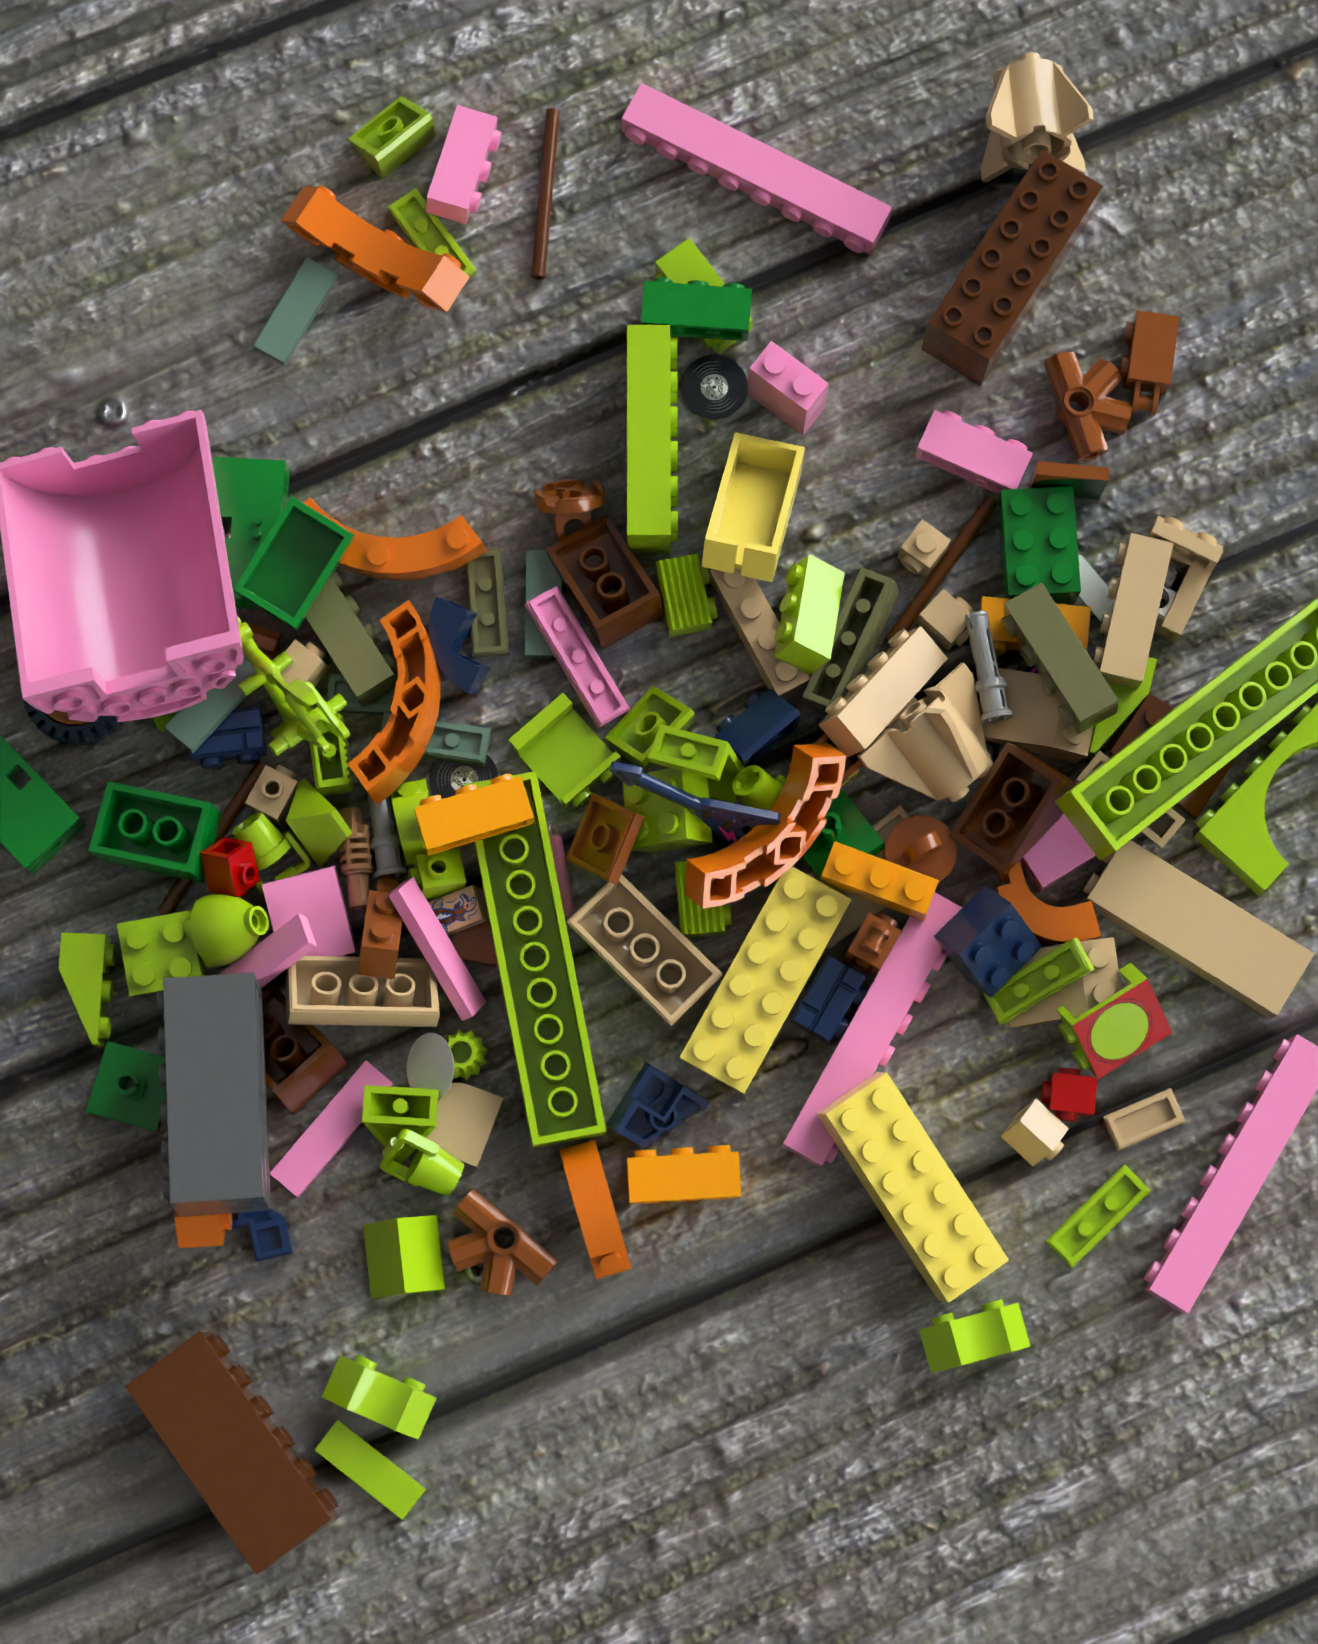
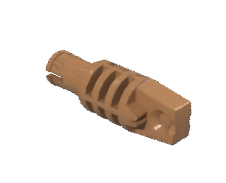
M349 807L340 809L341 817L353 832L339 846V853L341 854L340 864H342L340 869L343 877L347 878L348 907L352 910L367 908L370 890L369 876L372 875L373 864H371L372 854H370L369 844L370 831L369 826L365 824L363 810Z

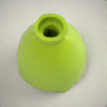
M211 894L201 897L195 902L190 917L184 922L186 936L192 939L197 953L202 957L203 963L208 968L226 966L240 960L254 948L260 935H264L269 927L268 916L263 908L253 906L240 897L227 894Z

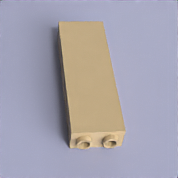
M1131 840L1116 852L1102 859L1107 865L1100 876L1094 872L1085 885L1083 891L1088 896L1084 902L1092 901L1096 912L1270 1020L1279 1014L1315 953Z

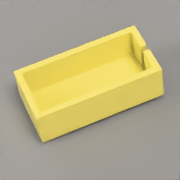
M735 432L706 533L701 567L732 574L736 568L741 570V576L773 582L801 476L805 447Z

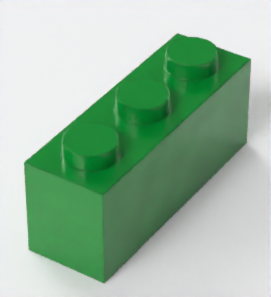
M654 278L652 281H644L641 325H670V336L748 341L752 289L745 288L744 285L738 283H726L723 287L709 286V283L700 280H692L688 284L673 283L668 278Z

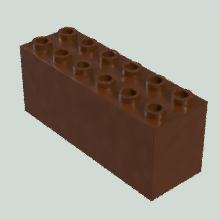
M1042 149L929 320L921 350L982 386L1091 219L1103 185Z
M199 1331L125 1385V1387L257 1575L267 1570L337 1518L339 1515L334 1509L339 1504L327 1488L320 1490L313 1478L317 1473L306 1457L298 1458L291 1447L295 1445V1441L284 1426H275L269 1417L274 1412L262 1395L259 1397L257 1395L254 1396L248 1385L252 1383V1380L240 1364L236 1366L230 1362L226 1355L231 1351L219 1334L214 1335L210 1332Z

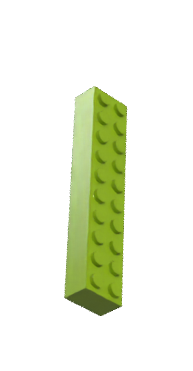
M1318 597L1309 602L1055 801L1099 860L1111 855L1318 692Z
M533 771L512 775V777H522L534 815V824L476 841L474 846L532 1149L603 1136L606 1133V1126L537 772ZM484 780L479 782H473L464 784V786L476 784L478 789L481 787L491 785V781Z

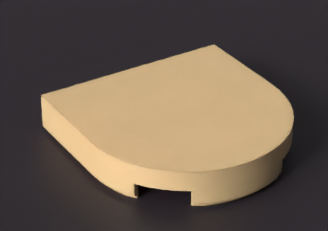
M451 1083L446 1095L438 1101L437 1127L429 1134L427 1139L437 1143L441 1149L461 1162L478 1168L504 1098L465 1083Z

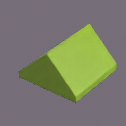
M400 96L347 139L383 180L436 137L430 113Z
M652 686L604 738L634 766L642 767V772L649 773L656 765L650 762L648 755L660 724L688 731L694 724L695 713L691 708Z
M437 1215L394 1218L363 1224L371 1299L445 1290Z

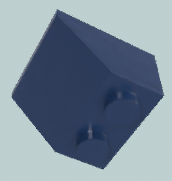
M771 689L764 695L760 692L755 693L744 703L745 711L736 718L733 715L728 716L716 727L719 733L715 735V739L727 741L744 768L755 765L798 728L800 719L798 710Z

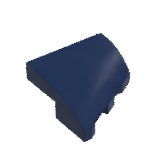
M645 1062L610 1117L607 1125L642 1148H646L657 1141L663 1132L674 1130L680 1126L682 1119L698 1109L702 1111L706 1109L710 1102L656 1067Z

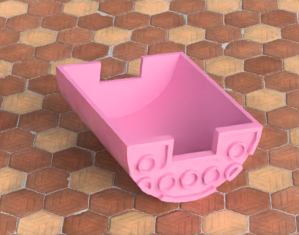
M202 410L184 411L175 417L163 420H150L141 426L131 428L132 435L140 446H128L118 452L103 456H90L84 461L73 463L62 447H49L40 450L38 453L23 457H10L4 462H0V531L22 698L34 708L47 714H51L54 710L68 713V719L94 722L98 716H116L117 722L147 719L173 713L207 699V691L213 688L223 689L236 677L235 669L238 665L243 664L244 655L206 420Z

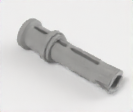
M972 612L964 617L978 681L975 683V692L980 696L983 711L980 720L984 724L1005 721L1013 717V712L1008 709L1004 691L1007 687V682L1004 680V677L1000 676L988 612Z
M368 795L374 837L371 839L370 849L375 853L377 867L374 878L377 881L383 877L403 878L407 875V870L402 867L399 848L402 845L394 827L391 797L388 796L376 806Z

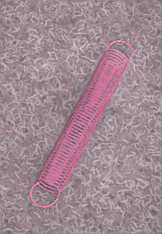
M551 834V837H549L550 844L552 845V852H554L552 853L553 859H556L554 864L556 875L559 877L557 880L563 902L564 916L567 921L566 916L571 917L573 916L572 914L576 913V910L573 909L575 904L571 900L573 899L572 892L567 890L572 888L568 884L570 883L569 876L566 875L569 872L565 868L567 867L565 853L561 852L564 848L563 844L560 843L562 842V837L560 834H555L556 836Z

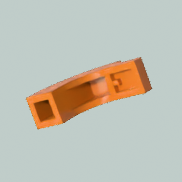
M1020 861L1007 874H1003L995 868L999 881L1005 880L1006 885L998 886L994 891L1012 903L1039 942L1055 946L1064 944L1072 938L1086 941L1101 937L1092 901L1068 907L1050 906L1037 899L1031 893L1026 884Z
M595 1140L560 1149L562 1163L596 1279L632 1269Z

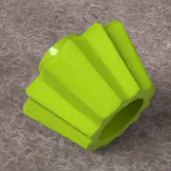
M457 1029L453 1035L446 1034L445 1040L450 1046L454 1059L453 1079L462 1077L467 1080L471 1075H479L480 1067L487 1064L484 1056L488 1049L482 1045L483 1038L475 1037L472 1030L464 1033Z

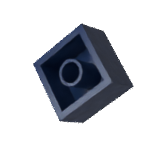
M986 885L934 936L962 976L990 998L1042 947L1012 903Z

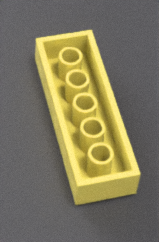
M791 867L780 876L679 1058L745 1095L850 906L852 899L794 867Z
M876 1072L816 1113L937 1300L947 1303L951 1302L1009 1261L887 1072Z

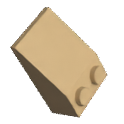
M998 668L1000 676L1004 677V680L1007 682V687L1004 691L1008 709L1012 710L1013 717L996 723H982L986 741L1001 745L1009 742L1032 753L1071 763H1076L1088 756L1093 727L1078 734L1073 724L1067 726L1058 711L1060 704L1054 695L1048 696L1043 690L1039 681L1040 674ZM979 700V710L981 716L983 715L981 701Z
M1114 937L1080 941L1095 971L1009 1022L1010 1028L1062 1022L1056 1010L1062 1005L1077 1018L1122 990ZM1061 945L1040 948L1019 970Z

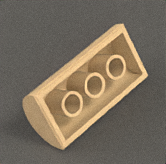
M622 874L617 885L607 882L567 921V924L670 1027H673L685 1017L723 976V973Z
M303 956L286 970L287 1024L437 1027L440 1013L437 978L425 958H397L394 979L358 975L360 957Z

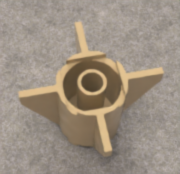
M1028 52L1022 54L1018 61L996 70L993 74L995 91L986 113L987 128L991 131L981 165L982 181L987 183L1013 167L1029 170L1028 164H1033L1042 149L1085 174V161L1073 132L1094 121L1093 110L1063 72V67L1053 61L1041 59L1038 53Z
M960 663L935 687L923 690L927 695L919 701L913 697L887 725L888 728L882 731L883 734L857 756L865 768L934 800H942L948 797L951 802L963 798L969 792V784L977 778H983L987 775L993 762L986 747L973 674L965 663Z

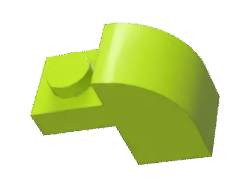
M426 779L405 782L392 793L391 800L407 865L414 864L416 855L427 853L414 811L415 807L421 806L420 801L422 799L430 797Z

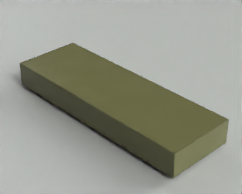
M501 548L488 549L477 559L466 564L469 610L477 613L471 626L473 658L509 655Z

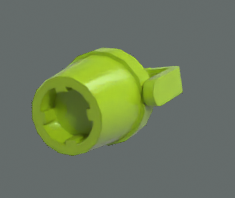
M751 765L743 768L736 774L732 783V789L743 806L769 811L777 800L786 778L778 775L775 780L761 767Z
M261 811L244 819L232 831L235 839L252 842L258 871L272 865L290 849L291 845L302 858V861L295 866L292 865L274 877L273 881L299 875L310 866L309 855L290 831L281 834ZM260 879V882H258L255 885L264 894L262 888V884L264 883Z
M408 1129L401 1130L397 1137L391 1138L382 1151L383 1158L380 1163V1168L383 1171L414 1187L420 1186L447 1197L456 1187L464 1169L463 1162L441 1149L437 1143ZM404 1143L418 1149L409 1168L394 1161L404 1147Z

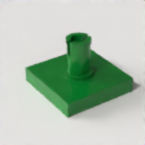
M841 789L838 797L832 799L831 805L824 817L827 820L824 828L802 858L821 881V875L834 841L873 856L885 848V843Z
M107 1041L86 1112L159 1132L162 1123L160 1104L163 1101H167L165 1087L160 1085L159 1066L160 1064H166V1058Z

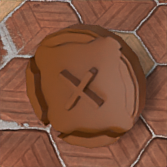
M580 479L559 480L547 483L543 486V492L540 489H536L534 492L535 508L541 512L552 514L554 531L560 540L569 536L564 533L566 522L571 519L581 520L580 529L591 524L590 510L601 507L606 502L604 485L597 481H592V486L584 485V480Z
M915 815L903 819L892 828L885 842L884 859L939 880V884L950 875L957 861V844L955 839L949 835L950 829L943 822L931 816Z

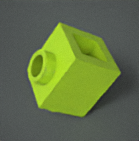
M459 849L443 851L429 856L427 853L416 855L413 867L408 869V879L414 877L427 901L438 899L465 888L466 878Z

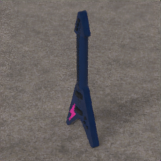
M615 761L611 762L610 771L627 786H639L691 810L694 815L730 845L744 836L741 830L743 826L775 825L780 823L781 814L778 812L708 798H699L642 772V767Z

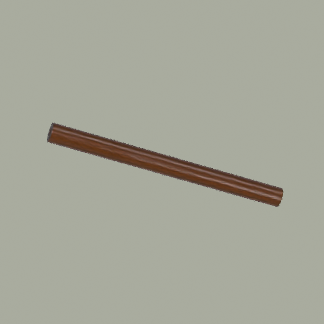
M555 108L546 109L531 273V278L536 280H543L546 275L560 110Z
M990 496L984 498L885 638L886 641H889L900 630L905 629L908 631L997 506L998 502Z
M259 760L254 765L223 811L215 843L225 836L246 805L245 802L266 765ZM178 878L157 911L162 915L172 914L194 881Z

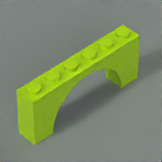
M1318 703L1312 709L1306 704L1292 719L1296 727L1289 734L1282 730L1268 745L1272 750L1271 754L1265 760L1258 756L1244 771L1249 776L1240 787L1234 782L1220 797L1224 802L1221 808L1216 813L1210 808L1196 823L1200 830L1194 838L1258 896L1289 865L1277 851L1268 833L1265 820V799L1268 786L1276 770L1284 761L1302 751L1318 748Z

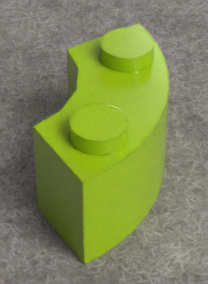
M1000 1299L982 1304L983 1312L954 1319L952 1312L931 1318L933 1326L919 1329L930 1372L935 1373L1030 1347L1019 1303L1004 1306L1003 1300Z
M357 1354L354 1361L340 1355L321 1397L418 1440L437 1399L423 1392L426 1384L408 1376H405L403 1382L383 1374L375 1370L378 1363Z

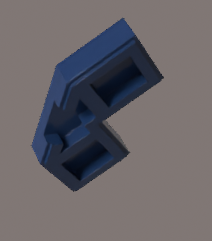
M272 1208L271 1211L232 1213V1230L247 1226L249 1228L256 1262L293 1254L286 1217Z

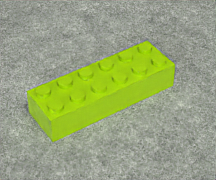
M627 325V545L632 553H671V542H678V511H671V507H678V476H671V473H678V441H671V438H677L678 406H670V404H677L678 373L677 371H670L677 370V337H670V325Z

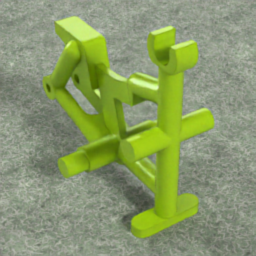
M237 616L242 649L255 670V673L237 686L246 697L261 685H264L284 720L283 723L271 732L275 740L268 744L273 754L278 756L286 749H291L303 739L318 746L326 754L331 750V747L322 736L323 733L329 731L343 740L351 735L349 730L336 717V713L347 706V702L342 695L337 694L329 701H324L315 687L308 681L303 682L297 678L288 684L282 678L280 672L293 663L290 656L284 651L273 660H270L256 645L252 638L253 632L246 622L242 623ZM316 703L317 707L314 709L312 705Z

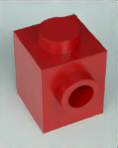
M223 837L200 853L209 892L241 897L246 894L248 889L260 882L252 842Z
M1060 1067L1059 1073H1052L1049 1075L1048 1081L1042 1082L1040 1102L1046 1103V1108L1050 1112L1055 1113V1116L1060 1121L1076 1122L1077 1116L1091 1117L1095 1112L1097 1077L1081 1076L1080 1069Z

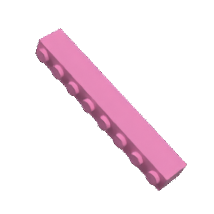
M643 83L640 84L622 117V132L632 142L640 145L646 143L656 148V151L661 156L669 160L676 158L686 163L690 170L699 175H706L707 173L719 179V183L725 188L732 191L739 189L749 194L750 198L757 204L762 206L771 205L781 210L782 215L794 222L801 220L811 225L815 232L824 237L834 236L844 241V245L854 252L862 253L864 251L871 255L890 220L892 206Z
M935 892L924 921L909 917L782 1147L821 1168L824 1161L832 1164L840 1149L816 1113L872 1076L878 1064L883 1067L887 1065L895 1050L889 1044L896 1032L903 1036L913 1018L912 1015L907 1013L913 1001L921 1003L931 984L925 981L931 969L938 972L947 957V954L934 936L962 909L961 906Z
M1298 1034L1291 1037L1289 1041L1283 1039L1272 1056L1277 1060L1271 1072L1265 1070L1258 1079L1254 1089L1259 1091L1252 1104L1247 1101L1240 1110L1236 1121L1241 1124L1234 1136L1228 1133L1218 1149V1152L1222 1154L1216 1167L1209 1165L1199 1182V1184L1204 1186L1197 1199L1194 1197L1189 1199L1181 1213V1216L1186 1219L1179 1231L1174 1228L1171 1230L1162 1248L1167 1250L1160 1263L1154 1261L1144 1277V1280L1148 1282L1144 1291L1182 1314L1189 1313L1318 1089V1046Z

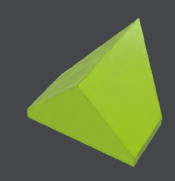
M305 778L299 782L286 822L318 867L321 868L353 832L336 808Z
M364 1085L362 1123L384 1147H386L392 1137H397L403 1129L411 1130L427 1138L437 1127L439 1089ZM404 1143V1147L395 1159L402 1164L416 1148Z

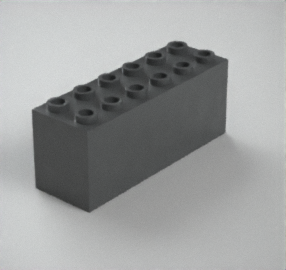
M254 972L163 978V990L157 991L158 1012L162 1013L165 1027L158 1028L159 1049L163 1050L164 1057L166 1058V1064H160L159 1066L160 1085L165 1087V1094L167 1095V1101H163L160 1104L161 1122L166 1124L168 1139H162L163 1162H167L169 1177H163L164 1200H168L169 1207H173L179 1217L271 1211L262 990Z

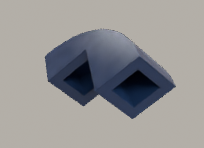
M436 597L429 621V637L435 659L440 669L454 685L467 694H478L490 668L459 653L477 613L447 598Z

